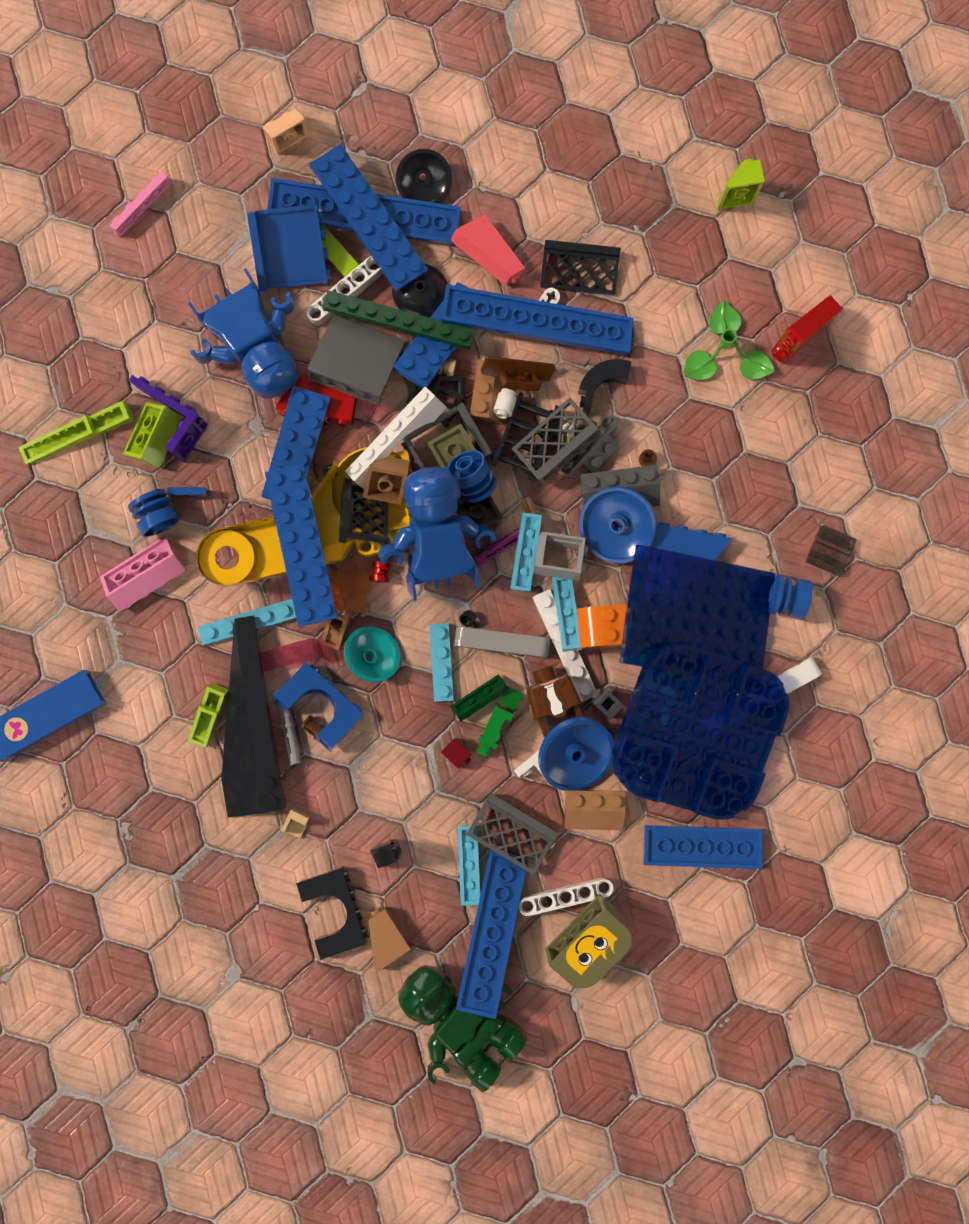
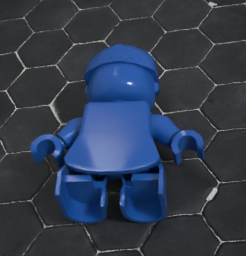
M245 268L244 271L250 281L246 287L233 294L230 293L228 288L225 289L229 296L223 300H220L215 295L217 304L203 313H198L192 303H188L202 326L226 345L214 346L212 348L210 343L203 339L202 343L206 348L205 351L196 353L195 350H191L190 353L201 364H206L213 360L229 365L238 361L243 371V379L253 392L259 397L270 399L285 394L298 380V369L291 352L280 343H277L276 339L284 331L286 315L293 311L295 303L290 292L285 294L287 300L283 304H278L276 298L271 297V303L275 310L272 311L267 321L261 292Z
M424 467L408 475L404 483V498L406 500V507L414 518L410 519L408 526L400 529L393 544L383 545L378 552V557L383 565L387 563V559L391 555H395V560L401 565L403 562L401 552H405L411 546L408 555L409 568L406 575L407 590L414 601L417 600L415 585L428 582L437 589V580L444 579L446 585L450 586V578L458 575H468L475 585L480 587L478 569L465 545L463 534L471 537L478 548L481 547V537L485 535L491 541H496L495 534L487 525H478L467 515H455L458 509V499L461 496L460 488L452 473L442 467Z

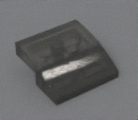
M821 524L805 562L841 577L848 559L852 555L857 539Z

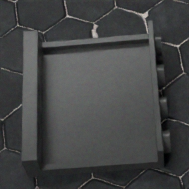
M333 315L307 368V380L379 406L382 400V393L392 374L393 366L396 364L400 354L404 352L405 341L398 337L386 335L379 330L367 328L363 324L351 322L344 317Z

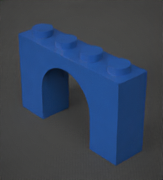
M305 663L273 696V701L288 713L302 697L308 694L317 693L327 697L334 707V717L317 735L316 740L331 752L362 719L364 714L357 704H352L347 700L348 696L343 691H337L333 687L334 684L326 677L323 678L314 665Z

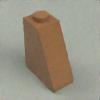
M380 907L370 913L372 917L368 920L374 964L377 972L411 950L410 943L386 907L384 909Z

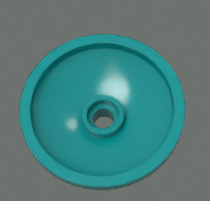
M374 626L361 627L355 630L346 640L344 646L345 661L351 672L358 678L367 682L378 683L389 679L397 671L400 664V650L394 638L385 630Z

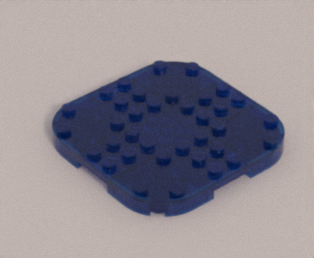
M674 642L661 646L646 659L642 666L616 737L611 755L612 768L616 778L628 791L638 797L658 803L660 801L690 810L695 814L708 818L726 820L734 818V815L742 810L745 812L754 803L760 792L766 775L763 770L776 736L780 737L788 716L789 696L785 692L783 682L775 674L761 667L689 643Z

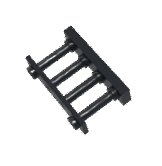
M520 392L518 397H516L517 400L512 416L509 418L498 450H493L490 460H493L492 466L494 467L497 466L498 461L525 470L529 474L528 480L535 482L537 477L523 461L502 454L505 443L515 446L521 441L508 436L512 425L529 432L537 427L515 418L519 408L547 418L559 406L556 405L554 410L550 409L548 411L522 401L523 393ZM553 419L550 422L549 429H556L559 419ZM546 432L537 433L543 439L542 442H545ZM549 432L548 442H551L553 432ZM524 445L520 449L530 452L531 445ZM543 445L534 446L533 455L544 454ZM535 459L532 464L536 471L541 467L543 459Z

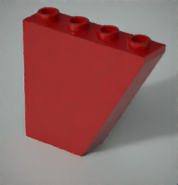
M829 295L785 331L771 350L774 358L785 364L828 326L843 308Z
M306 369L293 386L331 397L324 423L332 421L336 422L339 426L353 425L357 398L307 380ZM293 386L276 404L275 409L281 416H285Z

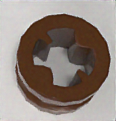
M650 449L644 450L639 456L641 466L654 465L657 460L656 453ZM645 454L652 456L651 463L649 461L647 463L644 462Z

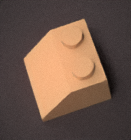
M296 109L285 112L282 117L268 122L263 127L267 139L277 154L309 136L305 119Z

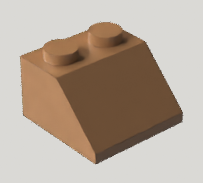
M388 457L370 464L363 498L401 505L404 483L408 476L409 460Z

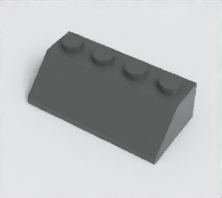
M657 465L581 474L579 477L583 507L596 492L611 486L632 488L641 493L650 502L652 507L660 506V480Z

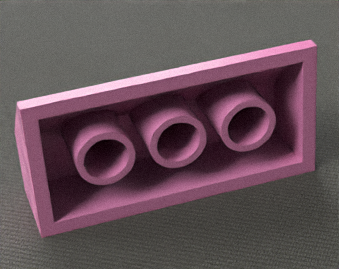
M164 536L101 575L100 579L106 597L121 612L141 598L148 596L155 589L164 586L171 579L180 576L186 570L171 543Z

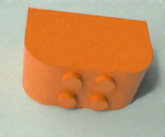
M654 603L594 606L576 610L579 643L582 650L654 645L658 643Z

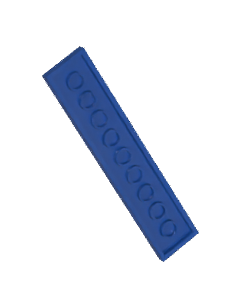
M271 178L267 209L318 204V209L322 208L323 220L320 221L322 226L353 230L322 185ZM376 194L407 239L456 246L451 241V238L456 229H458L461 207Z
M448 284L446 285L441 321L459 326L629 355L634 320L633 317Z

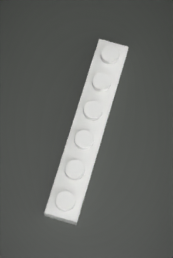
M549 589L533 596V601L567 675L572 679L581 702L592 698V694L596 689L578 650L562 652L555 599L551 590Z

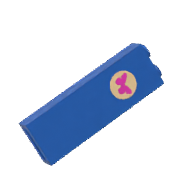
M88 670L76 673L0 716V762L12 758L107 705Z

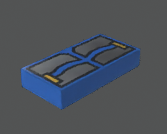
M168 487L167 495L171 498H209V490L206 487Z

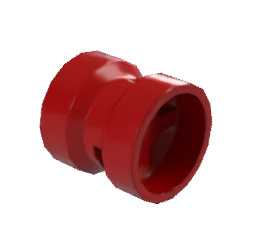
M372 561L373 573L371 574L370 581L389 583L390 577L388 573L391 570V563L387 562L383 565L381 561Z

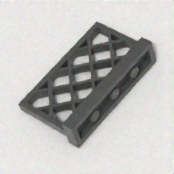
M568 398L517 443L512 450L542 484H545L602 433L571 398ZM571 404L575 408L574 416H564V409ZM553 419H560L559 429H549L550 422ZM563 420H574L573 430L563 429ZM577 420H585L589 424L583 430H576ZM538 432H546L545 442H535V435ZM549 432L559 433L558 443L548 442ZM562 433H572V440L569 443H561ZM524 445H531L530 455H522L518 450ZM534 445H543L544 454L533 455ZM548 446H558L557 453L554 456H547ZM533 458L543 459V464L537 471L532 467Z
M490 793L466 835L530 874L535 875L558 833ZM487 806L495 811V819L485 821L484 811ZM481 816H482L483 822L478 823V821L480 820V818H481ZM504 818L510 819L513 829L502 831L500 820ZM497 821L500 832L489 835L486 823ZM484 824L486 836L477 837L472 834L475 826ZM525 828L528 830L530 839L519 841L516 830ZM514 831L517 842L506 845L503 833ZM500 834L503 846H492L490 837ZM541 838L548 842L544 850L536 851L533 840ZM531 841L533 853L523 855L520 843ZM517 844L520 856L512 858L508 855L507 847ZM535 856L536 864L533 869L525 865L523 857Z

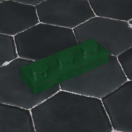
M498 674L450 707L459 721L462 722L507 692L509 688Z

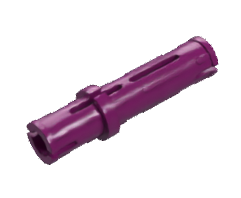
M519 528L492 545L488 544L486 549L472 556L476 564L480 567L491 558H497L499 553L517 543Z

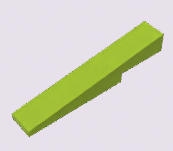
M321 225V228H325L326 240H323V246L328 249V261L345 277L359 264L330 231Z
M120 401L89 417L85 415L20 446L19 450L25 464L29 465L133 422L135 419L129 404Z

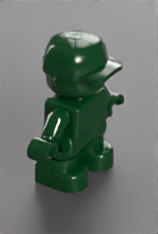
M420 966L404 981L399 990L398 1001L401 1009L409 1019L415 1022L418 1021L424 1026L433 1025L434 1033L428 1041L430 1060H432L427 1070L429 1081L432 1084L436 1083L437 1078L433 1071L437 1068H442L445 1073H450L449 1066L444 1061L447 1049L453 1054L457 1064L462 1069L464 1075L471 1080V1083L482 1093L493 1085L501 1072V1066L494 1059L487 1056L486 1052L488 1049L494 1046L506 1060L511 1061L525 1046L528 1038L526 1031L512 1019L503 1017L499 1013H497L496 1019L456 1011L458 996L455 999L456 989L451 983L450 977L445 976L444 972L434 966ZM503 983L501 992L513 993L512 988ZM499 1001L498 1008L504 1009L503 1001Z

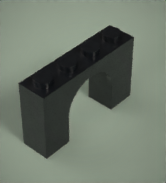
M343 866L296 883L302 902L323 895H331L340 899L347 911V919L341 929L317 937L314 940L320 960L366 945L369 938L366 926L362 927L361 919H363L361 909L356 908L354 902L357 900L354 889H350L348 883L351 881L349 872L344 870Z

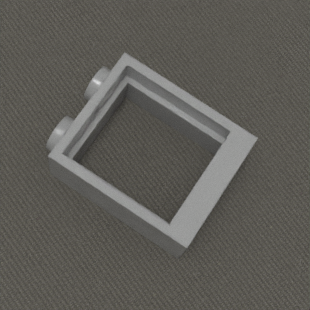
M540 531L533 574L579 581L580 575L585 573L586 563H582L583 557H587L588 545H585L586 538ZM545 545L578 549L576 570L543 565Z

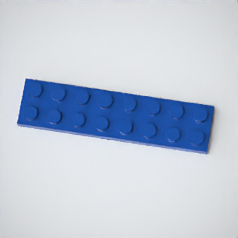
M341 144L309 163L312 172L396 292L428 272V268Z
M304 464L265 472L298 627L338 619Z
M490 851L456 1005V1011L496 1019L526 874L524 869L494 851ZM524 859L525 865L527 866L528 859Z

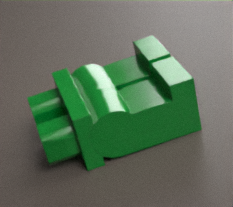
M495 706L484 729L483 736L480 735L478 742L481 743L477 750L478 754L488 757L492 748L496 750L498 746L497 741L500 738V729L505 719L511 721L513 713Z

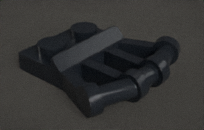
M437 374L427 389L435 396L437 392L455 398L453 404L440 400L447 407L446 409L450 410L465 401L466 377L441 376ZM413 383L406 401L407 405L422 390L421 387ZM441 383H457V392L440 385ZM458 413L442 421L440 424L447 428L450 425L449 422Z

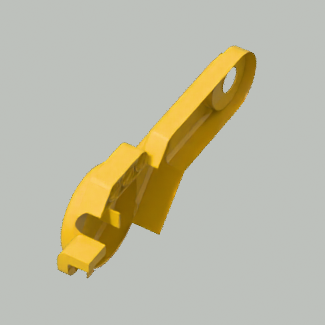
M367 447L350 453L338 466L334 461L312 497L326 565L342 561L354 541L359 553L364 557L378 555L381 548L378 542L347 538L346 543L338 542L344 478L352 479L345 471ZM407 450L396 453L391 451L388 456L409 460ZM410 466L408 467V475L413 473ZM352 480V485H357V486H359L357 483H355V482ZM354 492V493H356L359 497L363 496L362 493ZM404 493L401 505L389 503L388 539L391 540L390 544H393L400 529L408 526L410 519L414 518L406 507ZM370 499L365 500L368 504L373 503ZM379 506L374 508L378 512L382 511ZM369 511L365 512L367 516L373 515ZM274 516L213 530L201 540L197 548L196 562L200 572L206 579L219 586L230 587L287 574ZM378 518L374 520L377 524L382 523ZM368 523L364 525L367 529L372 527ZM359 528L352 530V532H362ZM378 531L373 532L375 535L383 536ZM370 543V551L363 552L361 550L362 545ZM223 546L233 547L238 553L237 564L230 569H222L215 562V554Z

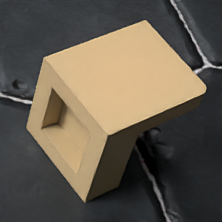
M292 809L281 832H287L301 838L311 817Z

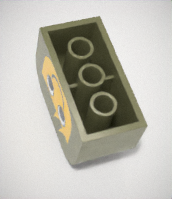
M599 893L545 948L549 966L574 987L588 988L595 985L601 978H605L610 973L611 968L624 959L625 954L631 947L632 937L623 914Z

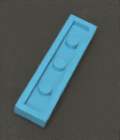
M522 512L511 589L529 592L531 590L542 515Z
M552 577L562 652L582 650L579 643L573 582L571 579Z
M449 623L429 624L434 702L454 701Z
M471 825L458 826L461 906L478 905L480 898L478 842L466 835ZM475 826L472 834L478 837V828Z

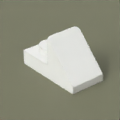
M539 750L514 770L518 777L521 775L526 777L533 771L531 768L533 765L541 773L538 764Z

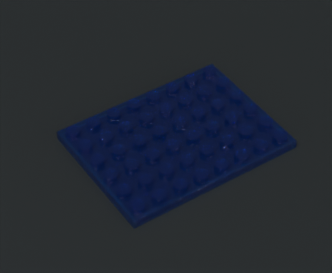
M636 545L619 663L760 687L770 619L768 600L771 586L775 580V573L649 546Z

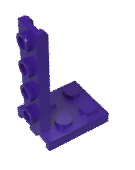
M132 375L130 382L137 389L185 417V420L179 423L175 435L168 440L167 447L165 448L177 459L185 462L209 424L198 416L199 414L196 413L193 407L188 404L184 407L175 396L170 395L168 397L164 394L165 391L157 385L153 388L144 377L140 376L137 378Z

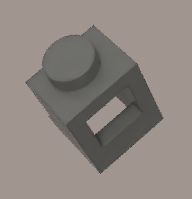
M604 687L595 690L592 694L593 699L590 701L610 720L624 706Z

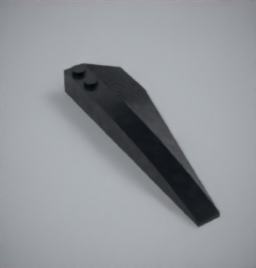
M254 615L234 619L221 776L227 817L262 814L286 808Z

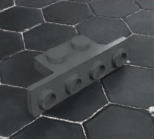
M612 415L606 417L598 428L602 434L560 471L565 475L571 476L583 464L590 473L598 472L620 448L609 434L621 420Z

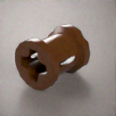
M309 715L301 725L300 730L307 731L316 740L317 735L325 728V725H320Z

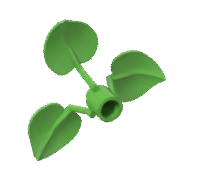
M724 300L714 309L709 320L711 331L717 335L722 334L717 350L711 358L703 350L692 352L687 357L683 373L686 377L697 381L713 377L717 371V365L713 360L722 348L732 349L733 347L736 348L740 359L743 360L740 364V371L747 379L759 380L771 375L774 372V367L771 360L759 350L751 349L747 351L745 357L742 355L739 343L736 342V332L741 326V317Z

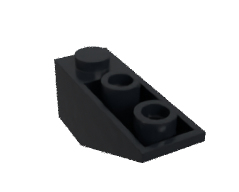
M391 839L372 848L370 852L377 867L381 868L398 862L402 850L398 841L394 843V840Z

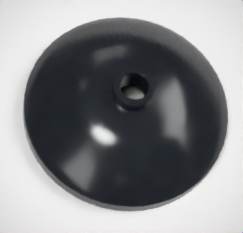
M425 148L413 150L403 157L397 167V189L403 198L440 203L446 198L452 186L450 165L440 153ZM420 174H426V179L420 180Z
M425 264L428 268L427 273L397 292L392 287V296L398 309L430 318L443 302L448 283L444 275L437 268ZM422 285L423 289L418 290L416 287Z

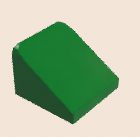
M507 686L509 690L502 694L498 703L516 712L524 694Z

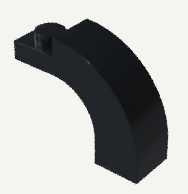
M621 359L606 360L595 365L586 373L578 391V394L585 395V397L581 396L579 407L583 408L582 411L586 415L590 414L594 392L600 385L607 382L627 383L631 361Z

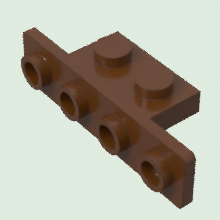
M486 356L480 371L481 374L499 376L504 388L539 391L541 387L539 380L550 381L555 365Z

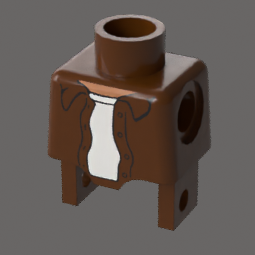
M554 665L532 672L536 684L527 689V695L533 717L538 720L544 738L549 731L543 716L551 715L559 718L566 714L568 708L572 707L575 717H583L579 706L581 700L569 675L564 674L558 677Z

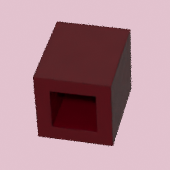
M455 738L441 751L457 768L460 766L464 768L471 761L469 758L471 753Z

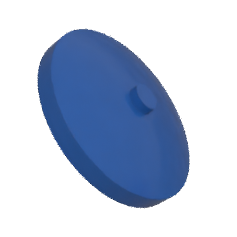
M611 486L596 492L585 503L580 514L579 529L581 537L586 538L585 545H588V549L595 556L611 563H627L638 559L649 549L656 536L657 518L652 505L641 493L624 486Z
M576 717L563 721L546 735L540 746L538 754L540 771L545 779L557 789L563 791L586 789L598 782L609 770L614 758V741L609 731L594 719Z

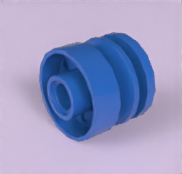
M477 450L460 453L447 466V469L458 482L462 501L467 503L482 501L490 496L497 486V479L484 455Z
M164 489L147 492L128 504L127 508L129 512L133 513V519H141L137 523V527L143 537L160 534L174 526L180 519L174 507H166L169 505L170 499L166 497L167 493Z
M778 574L769 593V614H776L778 611V615L783 616L788 609L789 618L804 620L812 601V581L798 578L793 585L791 576H787L785 579L784 575Z

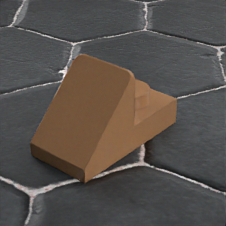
M337 614L338 619L326 622L321 644L339 650L350 622L348 617Z

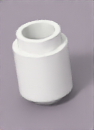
M504 388L498 393L493 409L497 417L507 419V417L512 416L517 400L515 397L516 392Z

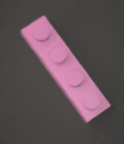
M163 171L159 175H155L146 188L140 190L137 198L133 202H129L120 215L114 217L110 226L119 237L172 184Z

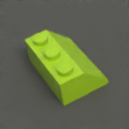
M746 159L740 163L725 185L716 205L717 210L754 203L765 182L760 159Z
M146 402L123 454L147 465L160 468L166 459L165 455L168 450L165 448L167 447V442L175 435L183 416L165 406Z

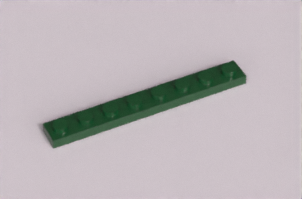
M329 290L322 305L323 311L467 350L471 349L476 332L474 329Z

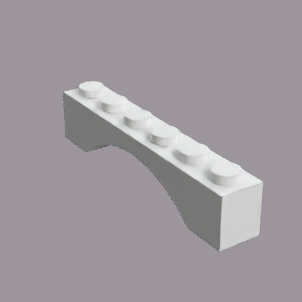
M424 387L345 472L355 483L364 489L370 464L388 458L391 451L406 435L425 424L434 422L447 407L430 390Z

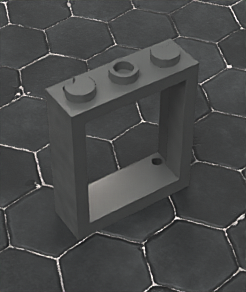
M463 402L440 415L434 422L421 426L402 439L404 442L401 445L404 450L411 453L413 457L411 462L416 470L426 466L410 440L456 413L459 414L484 457L492 453Z

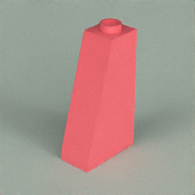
M485 214L456 229L451 241L502 284L507 285L511 282L514 284L522 278L521 274L525 267Z

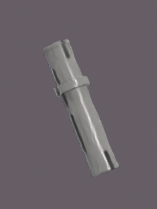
M279 707L282 722L280 726L285 736L289 764L302 763L295 732L296 722L293 721L292 711L290 710L286 713Z

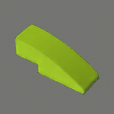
M214 683L207 686L202 703L198 707L188 742L204 748L207 747L223 710L229 689Z

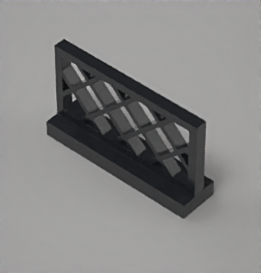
M545 240L540 288L615 295L621 248ZM547 254H555L560 261L551 267L547 262ZM569 256H574L579 263L570 269L564 260ZM587 258H593L597 263L590 271L583 264ZM606 260L615 261L614 269L609 273L601 265ZM562 262L568 272L559 277L554 268ZM579 265L587 272L580 279L572 272ZM598 267L606 274L599 281L591 274ZM552 271L558 280L553 284L544 283L545 276ZM569 273L577 281L572 286H566L562 281ZM588 275L595 282L591 288H585L581 283ZM608 277L612 282V290H604L599 283Z
M344 478L338 542L346 543L347 538L387 544L389 503L370 499L373 503L368 504L365 501L367 498L359 497L354 493L363 494L364 489L361 486L352 485V479ZM360 504L363 508L359 509L355 505ZM379 506L382 511L378 512L374 508ZM369 511L373 515L367 516L365 512ZM360 516L363 520L358 521L354 517ZM378 518L382 523L377 524L374 520ZM368 523L372 527L367 529L364 525ZM359 528L362 532H352V530ZM378 531L383 536L375 535L373 532Z

